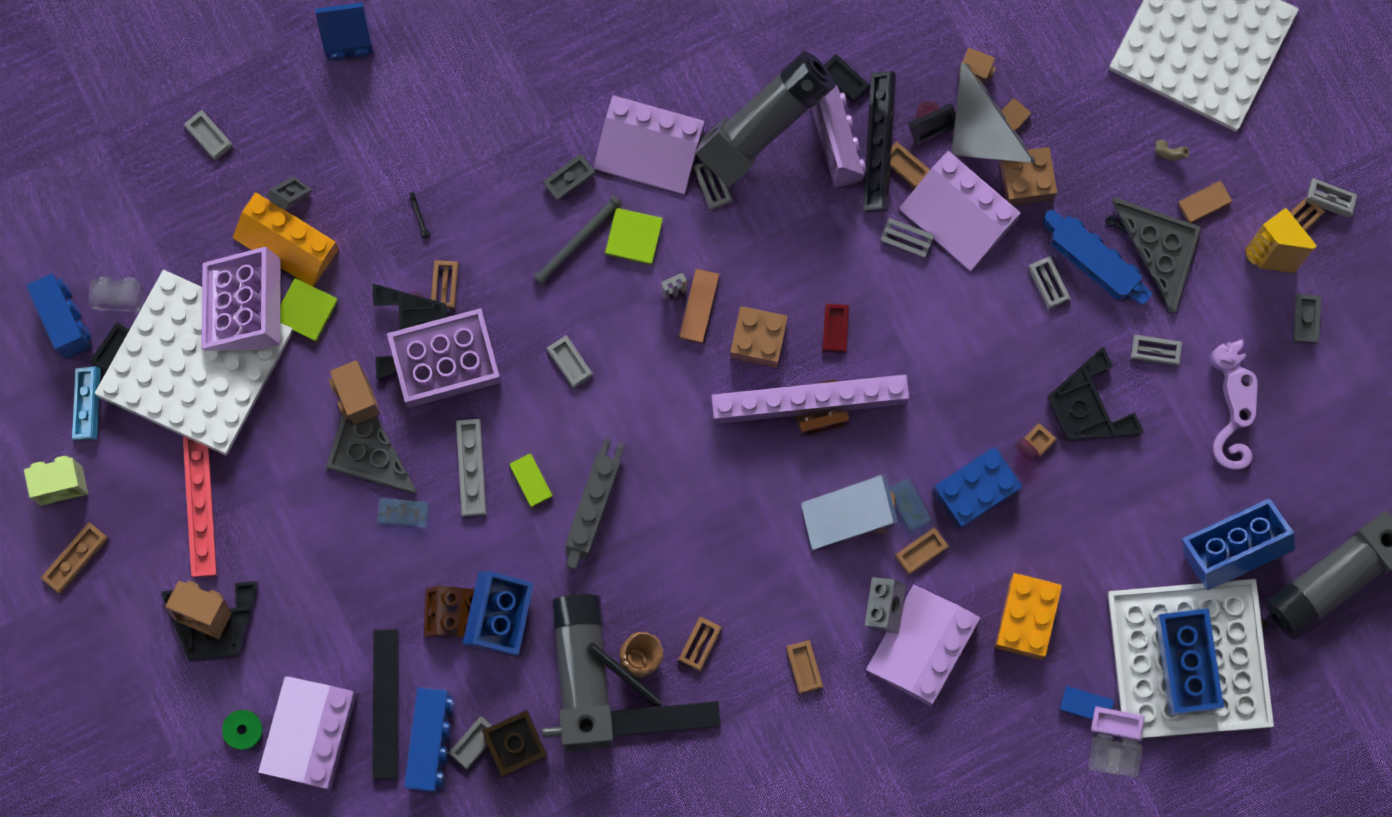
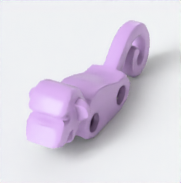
M1242 339L1233 343L1227 342L1226 345L1223 343L1215 348L1210 355L1211 365L1225 375L1223 392L1230 411V423L1216 436L1212 450L1217 463L1229 470L1244 469L1252 461L1250 448L1243 444H1234L1228 448L1230 454L1238 452L1242 454L1240 461H1231L1223 454V445L1226 439L1237 428L1242 429L1250 426L1256 416L1258 381L1253 372L1240 367L1241 361L1247 355L1245 353L1237 354L1244 345ZM1242 377L1248 379L1249 384L1247 387L1241 383ZM1241 410L1247 414L1246 420L1240 418L1239 412Z

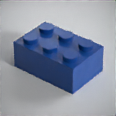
M51 273L26 285L54 349L65 360L92 348L89 342L92 336L87 326H84L82 321L79 320L83 318L78 306L70 299L73 297V294L68 284H65L62 278L58 279L54 273Z
M994 446L936 484L932 492L960 531L1018 493L1023 486Z
M492 571L478 572L463 645L506 656L519 655L534 583Z

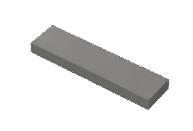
M481 420L456 421L462 518L487 516Z

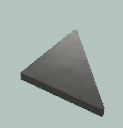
M961 63L952 154L956 156L1035 163L1034 157L1026 150L1025 144L1016 131L1010 127L1005 115L998 105L992 101L988 95L989 92L980 79L972 72L971 66Z
M1114 197L1112 204L1169 312L1174 314L1177 310L1201 227Z
M342 415L326 469L416 495L417 491L377 416L354 425L350 419L346 420L345 416Z

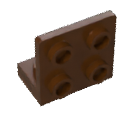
M833 379V380H829V381H825V382H821V383H829V382H837V381H836L835 379ZM840 409L827 413L795 416L801 437L845 427L849 424L847 411H841Z
M441 585L425 588L423 637L450 636L464 638L475 589Z

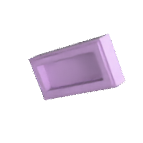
M1095 706L1091 732L1141 741L1145 716Z

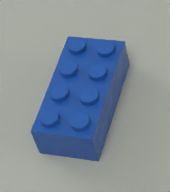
M1269 498L1182 538L1185 558L1208 591L1294 551L1295 537L1293 530Z
M1209 608L1159 614L1155 621L1170 716L1218 711L1224 708Z
M417 687L404 788L409 791L439 794V789H444L445 774L442 772V765L447 764L449 752L445 747L446 739H450L452 724L448 722L449 714L453 715L455 700H453L452 695L447 690Z

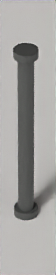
M612 195L609 198L610 201L539 273L533 275V278L541 286L546 283L545 280L616 208L622 206L619 199Z

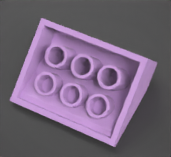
M837 85L812 107L834 188L862 182L863 173H866L864 160H859L857 151H860L858 139L852 136L850 130L853 129L852 118L850 115H846L844 109L847 106L844 93L839 92Z
M613 95L606 115L593 169L685 195L697 156L695 153L704 133L705 121Z
M949 151L932 167L899 208L921 230L933 234V240L970 272L1018 221L1020 212Z
M262 247L204 262L201 349L203 351L260 350L280 345V258L267 247Z
M481 308L387 333L407 408L501 383Z
M913 585L903 602L899 633H886L866 671L931 707L980 617L955 603Z
M285 676L258 773L331 791L357 694L354 691Z

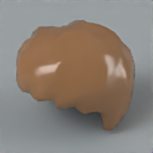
M648 632L632 633L619 650L620 665L634 677L643 678L650 676L659 668L663 660L664 651L660 640Z

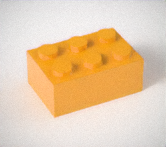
M1013 573L994 648L1043 660L1046 656L1062 585Z

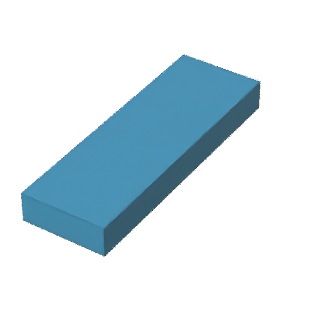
M99 367L75 368L72 440L97 439L99 397L95 395V391L100 384L101 368Z

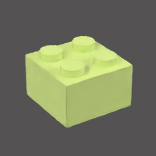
M69 456L57 457L54 459L55 462L48 464L36 462L30 465L31 468L24 469L29 498L40 506L88 495L83 467L73 458H69Z

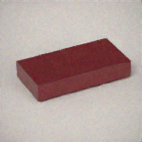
M825 303L822 352L846 354L849 305Z

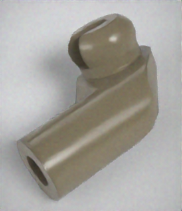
M1157 140L1155 142L1156 148H1154V152L1159 157L1169 161L1189 157V149L1186 146L1171 149L1167 148V141Z

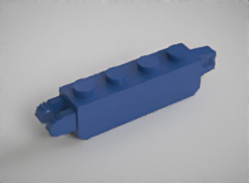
M1054 210L1045 213L1046 215L1042 223L1052 233L1050 238L1051 246L1117 301L1125 300L1127 297L1143 306L1149 300L1152 293L1142 283L1141 272L1133 264L1128 265L1124 262L1118 251L1106 247L1103 244L1102 238L1095 233L1091 234L1088 232L1083 222L1078 218H1072L1068 215L1065 219Z

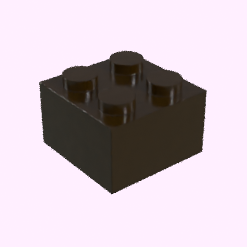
M528 710L482 730L503 779L549 758Z

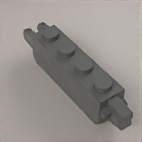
M605 438L600 453L596 455L565 544V554L569 555L566 567L577 570L580 559L586 560L587 556L591 554L620 471V460L625 444L619 443L614 459L607 457L606 454L611 445V439Z

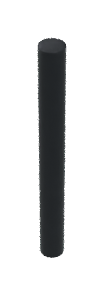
M594 642L588 645L587 651L655 707L661 704L662 699Z

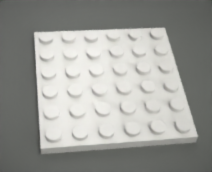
M1143 0L1108 70L1237 132L1298 8L1282 0Z
M163 270L95 391V395L227 456L290 339L293 330L291 327L280 323V345L260 350L203 351L201 349L202 287Z
M1256 579L1227 581L1208 591L1202 583L1107 592L1120 711L1145 716L1141 738L1274 727ZM1209 608L1224 708L1218 711L1170 716L1155 618L1159 614Z

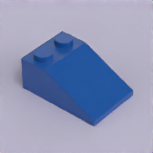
M363 2L315 9L327 59L340 61L347 56L361 58L368 56L369 53H374L371 26Z

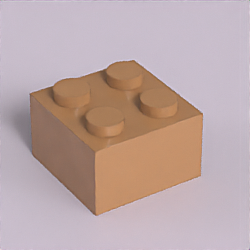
M1050 147L1027 150L1034 157L1035 163L999 161L1005 200L1012 206L1054 201L1057 195Z
M740 306L730 359L777 368L788 316Z
M357 360L330 371L332 378L329 379V383L337 398H341V401L337 403L346 420L350 419L355 425L381 414L364 369Z
M179 580L165 606L175 621L217 639L220 638L232 614L222 594L214 590H210L209 593L203 591L200 585L192 581L184 583Z

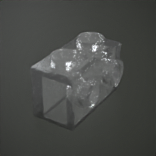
M100 276L98 280L90 279L88 303L94 310L141 311L144 288L137 282V279L126 277L122 278V281H116L106 276Z
M1098 734V737L1091 738L1087 764L1088 770L1138 778L1143 749L1141 744H1137L1138 740L1123 738L1122 741L1112 740L1113 736Z

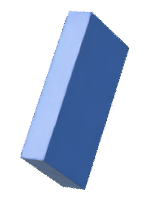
M1066 686L1059 710L1093 720L1095 706L1112 710L1114 700Z

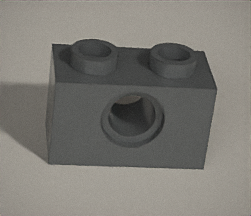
M872 577L865 619L866 627L880 632L899 633L906 589L905 584L895 579Z

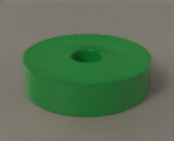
M234 711L224 720L222 726L223 738L228 745L237 750L251 749L262 738V722L251 711ZM246 726V733L239 734V727Z

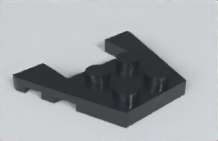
M372 284L374 307L399 305L400 330L447 317L446 303ZM393 356L376 357L377 379L397 373Z
M1104 347L1099 349L1047 396V400L1066 441L1137 436L1144 433L1135 412L1111 422L1091 377L1113 368Z
M257 581L235 583L236 608L230 609L232 614L219 639L175 621L169 613L189 662L240 656L259 588ZM173 590L161 591L165 604H167Z

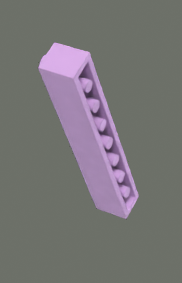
M906 375L712 395L714 424L827 413L836 409L847 411L908 404L909 401Z

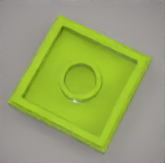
M616 208L605 255L652 265L663 218Z
M294 278L280 305V323L291 327L293 332L317 342L338 299Z

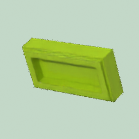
M531 453L509 464L531 508L553 497Z

